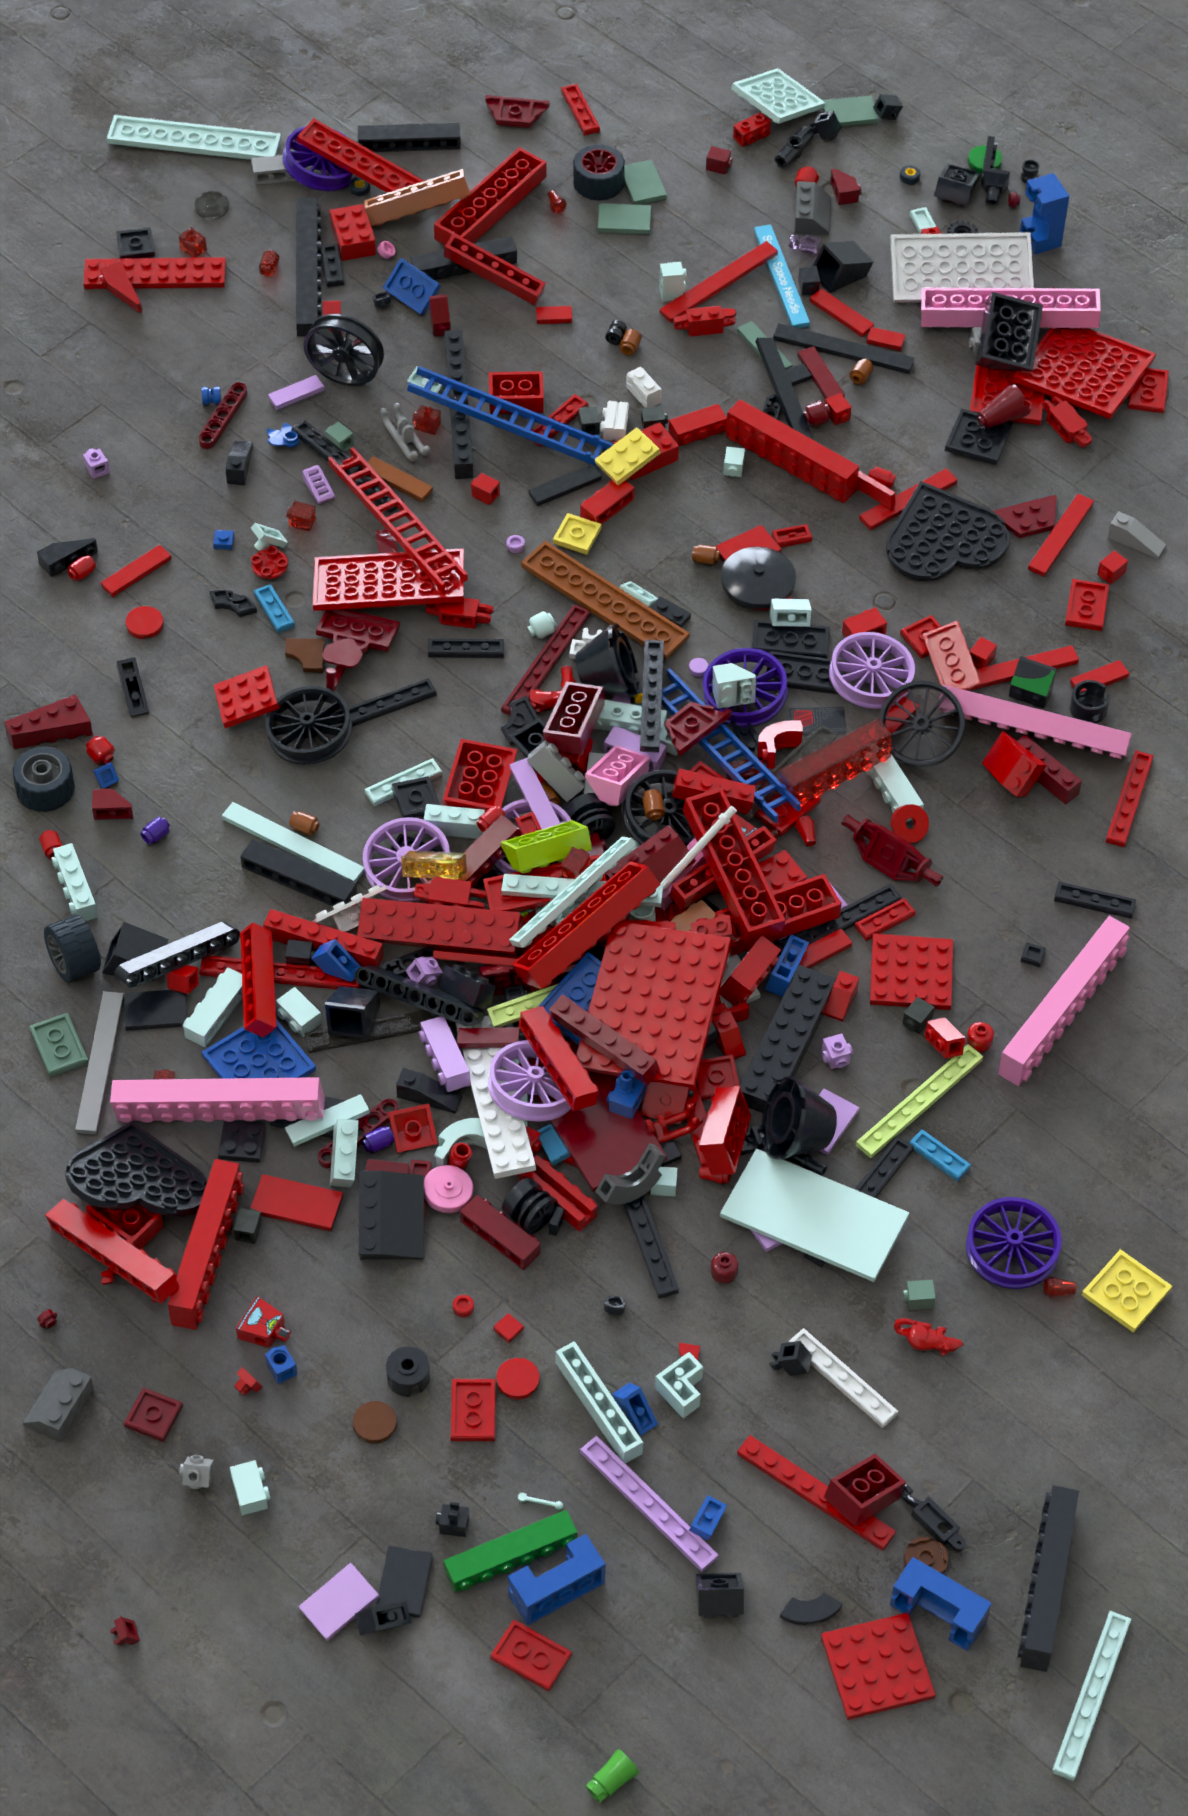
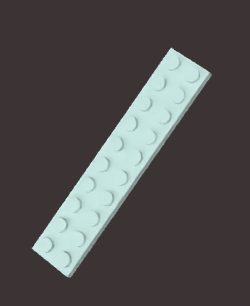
M114 115L107 136L108 144L252 160L251 158L277 156L281 142V134L119 115Z

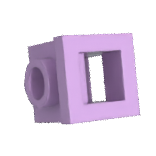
M89 449L86 454H83L84 464L93 479L110 473L108 460L103 455L101 449Z

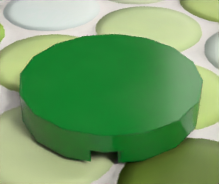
M986 145L973 148L968 155L969 166L975 168L980 173L983 170ZM998 150L994 169L1001 166L1002 156Z

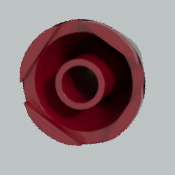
M1008 384L978 413L979 417L977 419L982 427L990 428L1029 415L1030 409L1028 405H1024L1023 401L1026 399L1021 390L1015 384Z

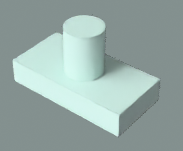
M254 523L251 527L259 539L254 545L259 551L266 549L269 544L284 548L288 543L279 530L258 523Z

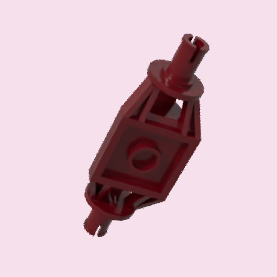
M849 814L844 817L841 825L854 832L852 840L857 844L864 861L893 880H909L918 883L924 878L935 887L941 884L943 876L930 869L932 860L925 858L913 845L884 826L871 822L869 818L864 819L860 823ZM864 837L870 840L868 845L863 840ZM910 868H912V869L916 870V872H915V873H911V872H908V870H909Z

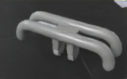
M395 403L393 405L394 414L398 420L397 430L388 417L387 409L382 408L380 414L383 424L407 459L415 462L418 456L416 451L411 452L407 446L410 442H413L421 455L424 457L429 456L430 447H424L417 437L413 427L408 424V420L402 415L400 404Z

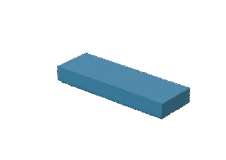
M271 584L254 590V596L277 633L295 627L293 619Z
M921 1130L909 1142V1144L914 1146V1151L957 1182L971 1168V1164L924 1130Z

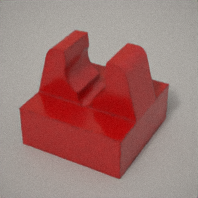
M243 1367L236 1373L240 1379L234 1387L243 1395H246L252 1389L257 1393L263 1387Z

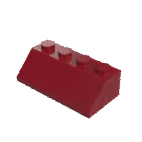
M668 825L619 860L614 868L607 870L605 873L608 879H610L631 861L648 866L659 883H661L686 856L689 850L677 833ZM695 858L686 866V868L694 862H696Z

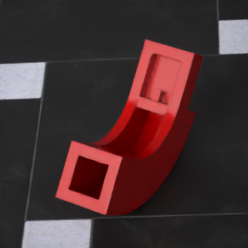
M782 721L762 730L758 738L757 758H762V761H766L767 769H775L777 750L786 747H802L803 729L801 721Z

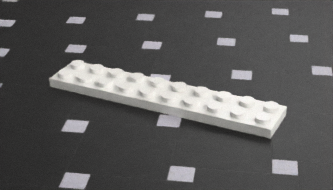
M484 1016L481 1023L471 1026H464L455 1022L457 1033L458 1028H493L489 1016ZM461 1048L464 1060L470 1071L471 1088L494 1178L498 1179L536 1171L524 1120L511 1116L501 1110L489 1094L488 1078L491 1061L502 1048ZM502 1066L499 1068V1070L509 1071ZM497 1080L498 1084H502V1083L508 1082V1081ZM516 1090L506 1093L512 1097Z

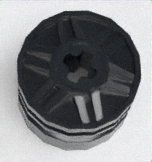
M586 793L578 796L566 808V813L571 820L587 826L589 835L598 832L600 840L608 838L616 828V823L608 810L606 802L600 801L595 793Z
M527 1177L517 1183L508 1193L502 1204V1211L512 1220L517 1221L528 1234H534L551 1220L556 1206L558 1207V1200L551 1196L548 1191H543L542 1186L533 1178Z

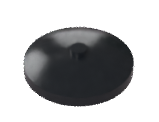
M749 547L735 552L725 561L721 571V584L727 596L734 602L753 609L771 608V599H788L793 593L796 583V572L791 561L782 553L766 547Z

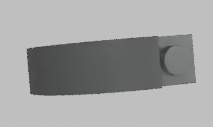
M649 1143L639 1162L632 1170L623 1175L604 1174L596 1192L606 1203L625 1204L640 1198L662 1176L658 1169L666 1155L655 1144Z

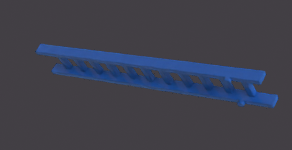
M420 366L417 368L416 375L429 379V382L427 381L424 388L410 382L408 384L407 391L586 463L593 464L596 467L599 466L595 463V459L599 456L601 450H608L613 446V443L601 439L598 435L593 436ZM434 382L446 386L442 395L430 391ZM451 389L463 393L459 402L447 397ZM468 395L480 400L476 408L464 404ZM485 402L496 406L492 415L480 411ZM501 409L513 413L509 422L497 417ZM518 415L529 419L526 428L514 424ZM534 422L547 427L543 435L530 431ZM551 429L564 433L560 442L548 438ZM568 436L580 440L577 448L564 444ZM585 442L597 446L594 455H591V452L581 451Z
M670 668L666 669L667 677L673 684L662 689L661 705L672 716L679 712L675 706L687 700L705 706ZM678 688L684 693V695L670 702L664 697V695ZM724 723L698 742L734 781L753 785L766 778L770 782V786L755 792L753 801L774 823L778 822V814L773 809L787 801L797 811L801 810V803L787 790L786 785L782 784ZM720 733L727 738L714 746H711L707 741ZM731 744L738 749L725 757H722L717 752ZM742 755L749 761L736 769H733L728 763ZM753 767L760 772L746 781L739 775ZM775 790L782 795V797L768 804L763 796Z

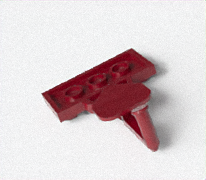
M347 609L325 610L316 628V635L333 639V643L325 647L322 658L326 663L337 665L335 669L327 668L325 670L326 688L335 691L345 669L358 666L362 659V654L366 653L369 648L388 652L400 628V622Z

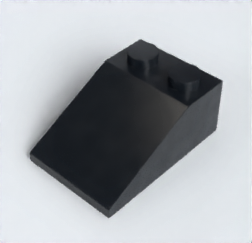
M947 163L938 178L934 196L938 197L941 201L949 200L958 206H967L980 172Z

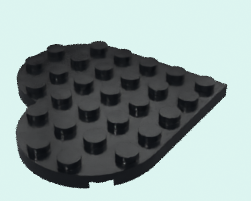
M920 481L888 535L886 554L891 565L904 576L918 581L935 580L949 574L956 565L967 569L988 567L998 562L1007 551L1010 538L1009 530L1007 531L1004 520L992 510Z
M133 1121L75 1153L69 1159L65 1171L66 1182L72 1193L86 1201L90 1206L127 1210L139 1204L150 1213L185 1217L198 1211L207 1184L206 1177L197 1167Z

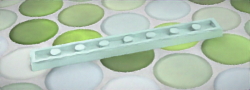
M234 802L222 814L223 820L309 863H314L322 869L333 871L343 878H349L355 883L365 872L363 866Z
M1112 1611L1109 1612L1052 1773L1074 1781L1131 1618Z

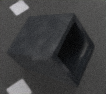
M854 241L823 243L813 266H817L820 283L830 293H833L866 277L874 262Z
M123 922L110 942L102 973L114 976V972L120 964L167 945L169 939Z
M339 986L325 1002L328 1034L368 1039L380 1008L379 991Z

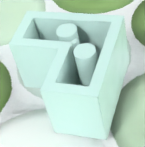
M688 1352L656 1376L655 1389L682 1418H685L700 1407L701 1394L693 1386L702 1380L703 1366Z

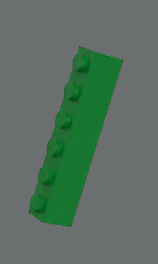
M564 1510L443 1560L444 1571L454 1592L466 1591L476 1583L488 1582L493 1576L501 1573L507 1574L517 1566L528 1565L534 1559L541 1556L548 1557L558 1549H566V1544L578 1538V1532L568 1511Z

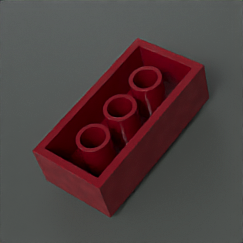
M566 682L543 731L544 741L546 740L549 744L553 743L559 752L582 755L605 705L603 687Z

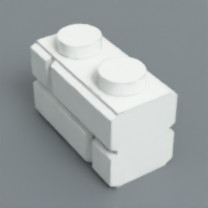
M642 367L627 373L626 388L645 408L654 407L661 403L662 389Z
M608 401L607 408H603L602 419H605V421H601L600 432H603L604 440L613 441L615 439V441H618L626 436L629 416V404L627 402Z

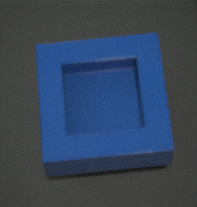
M215 530L214 549L232 550L234 531Z
M112 763L93 770L101 789L120 781Z

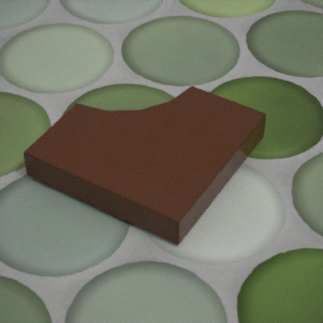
M286 638L285 657L298 661L303 667V672H323L322 654L324 652V639Z

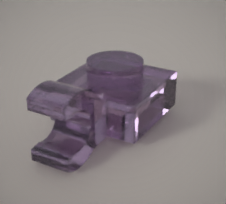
M791 234L789 247L792 249L800 247L799 251L816 255L821 238L804 234V237Z

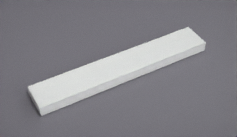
M804 1328L789 1341H801L812 1354L810 1365L882 1428L898 1415V1411Z

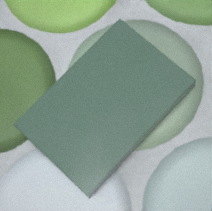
M872 96L822 100L825 102L823 105L824 113L834 110L841 127L878 123L877 113L873 109L874 102Z
M652 160L625 165L624 184L634 205L667 199V193Z
M599 203L598 232L650 234L651 205Z
M68 1012L29 1026L49 1077L89 1064Z

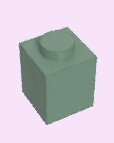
M339 421L325 430V437L343 452L354 445L353 433Z
M933 1280L907 1281L906 1290H903V1302L907 1303L908 1311L934 1309L936 1297Z

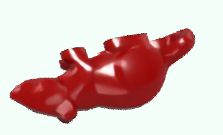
M907 1318L897 1319L894 1323L895 1332L905 1336L909 1344L917 1350L934 1349L941 1351V1355L945 1356L947 1353L953 1352L964 1345L959 1339L946 1337L943 1334L946 1332L945 1327H938L934 1330L931 1329L930 1323L917 1322ZM907 1324L912 1325V1327L902 1328L901 1325Z

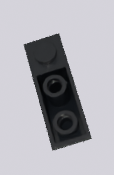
M95 538L52 543L37 551L39 565L50 577H53L66 570L69 565L80 557H85L86 555L91 557L97 553V542Z

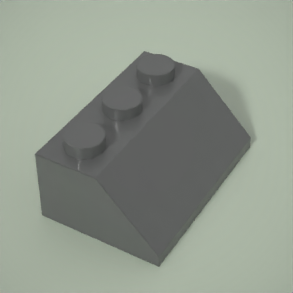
M797 181L794 233L829 235L831 196L815 182Z
M73 1368L55 1370L25 1418L23 1425L62 1442L94 1389L92 1377Z

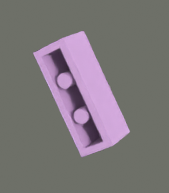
M614 726L604 741V754H607L614 746H619L650 756L648 771L651 772L659 770L666 759V746L660 743L659 753L640 752L641 735Z

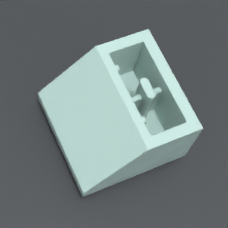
M733 663L713 666V694L717 708L755 703V674Z

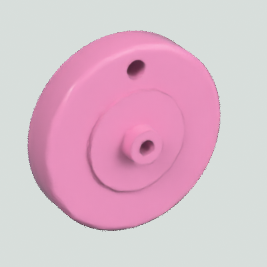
M452 1165L438 1166L432 1169L424 1179V1199L429 1206L439 1212L455 1213L461 1211L472 1199L473 1182L470 1176L459 1167Z

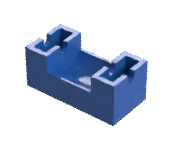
M1054 173L1028 180L1025 194L1031 203L1034 202L1032 216L1021 219L1020 233L1031 234V240H1033L1031 242V249L1034 254H1039L1062 246L1070 196Z
M586 1534L566 1544V1552L568 1554L566 1562L535 1578L528 1565L508 1576V1585L510 1586L508 1587V1596L527 1626L605 1583L606 1564Z
M912 1557L893 1586V1596L890 1601V1606L902 1613L908 1612L909 1616L915 1607L919 1605L951 1624L952 1630L948 1640L966 1651H969L987 1623L991 1608V1602Z

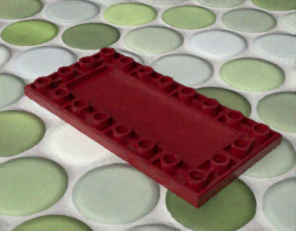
M573 1041L569 1042L572 1052L576 1055L579 1046ZM533 1057L527 1060L530 1067L536 1066L537 1058ZM539 1059V1060H538V1066L541 1067V1068H543L544 1065L542 1064V1062H541L540 1059ZM588 1072L589 1078L593 1084H596L599 1091L596 1105L577 1111L570 1109L566 1114L549 1120L590 1189L594 1192L604 1174L623 1175L632 1170L639 1162L649 1143L655 1144L664 1154L665 1152L653 1133H650L647 1123L638 1109L632 1119L609 1111L607 1097L609 1092L615 1089L617 1076ZM547 1094L551 1103L558 1101ZM533 1095L538 1104H543L539 1095Z

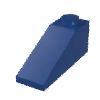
M792 934L790 935L771 973L765 990L781 997L784 996L809 942Z

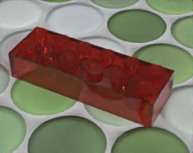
M878 718L779 771L780 782L786 785L787 790L803 806L807 801L821 796L831 788L834 789L846 780L853 779L861 772L870 770L876 764L887 761L891 757V733Z

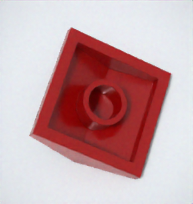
M429 1104L388 1112L397 1153L438 1144Z

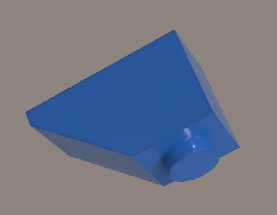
M336 939L320 945L311 958L324 973L349 982L353 981L355 971L361 967Z
M628 1383L612 1393L615 1402L640 1436L658 1425L641 1387Z

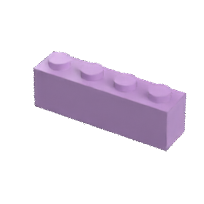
M440 1016L420 1022L421 1031H419L421 1043L426 1044L427 1056L432 1057L431 1062L434 1071L438 1070L439 1072L438 1079L440 1084L445 1085L447 1092L470 1086V1071L445 1018Z

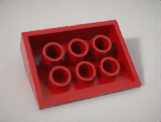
M461 738L443 796V806L482 809L485 812L491 806L502 808L512 773L509 764L515 762L518 749Z

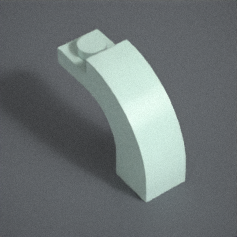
M479 1118L457 1121L448 1126L439 1135V1147L434 1154L436 1167L448 1164L452 1147L458 1143L478 1145L487 1149Z

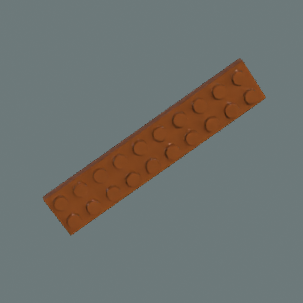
M547 541L539 545L521 562L523 569L591 611V613L608 624H619V631H624L627 636L645 647V640L664 641V660H667L690 638L689 632Z

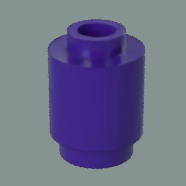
M156 817L142 828L143 831L140 832V835L148 845L155 844L170 832V824L165 818Z
M381 1126L365 1134L362 1144L367 1152L370 1151L374 1154L390 1146L391 1142L394 1141V1136L388 1126L384 1128Z

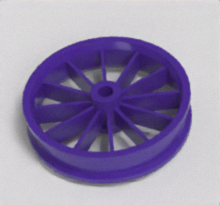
M306 126L294 130L288 136L282 157L283 165L289 175L300 184L320 191H336L349 186L351 180L355 178L356 175L296 142L297 136ZM309 166H312V168H311L310 171H308V170L305 169V168H306V167H309ZM315 170L321 171V175L314 173ZM326 170L330 173L331 176L326 175Z
M738 648L727 651L715 658L704 673L703 690L705 704L714 706V710L725 712L724 708H717L715 698L713 699L710 694L713 693V684H711L713 680V666L744 662V669L746 670V662L758 663L752 671L755 676L759 674L763 666L772 670L756 677L755 696L769 701L771 704L763 708L755 697L754 704L758 708L757 711L747 713V704H744V713L733 712L736 706L727 707V709L731 710V717L723 723L731 725L730 721L732 720L739 727H748V723L757 726L774 718L784 707L788 694L787 676L780 661L770 653L755 648ZM775 676H778L780 682H765ZM780 690L777 697L765 691Z
M1019 1197L999 1198L982 1206L973 1216L966 1240L967 1256L976 1272L990 1283L1009 1289L1028 1288L1044 1281L1055 1269L1062 1244L1061 1232L1054 1217L1041 1205ZM1005 1211L1020 1212L1016 1229H1011ZM1000 1212L1006 1231L989 1216ZM1022 1213L1035 1218L1022 1232L1018 1230ZM981 1222H984L997 1234L977 1230V1227ZM1040 1222L1048 1230L1026 1236ZM974 1237L995 1243L975 1247ZM1052 1238L1053 1248L1034 1244L1033 1242ZM1001 1250L988 1263L979 1255ZM1030 1251L1048 1255L1051 1258L1044 1264ZM1006 1254L1009 1256L1005 1273L992 1268ZM1021 1254L1034 1264L1038 1270L1028 1274ZM1011 1257L1017 1258L1022 1275L1007 1274Z

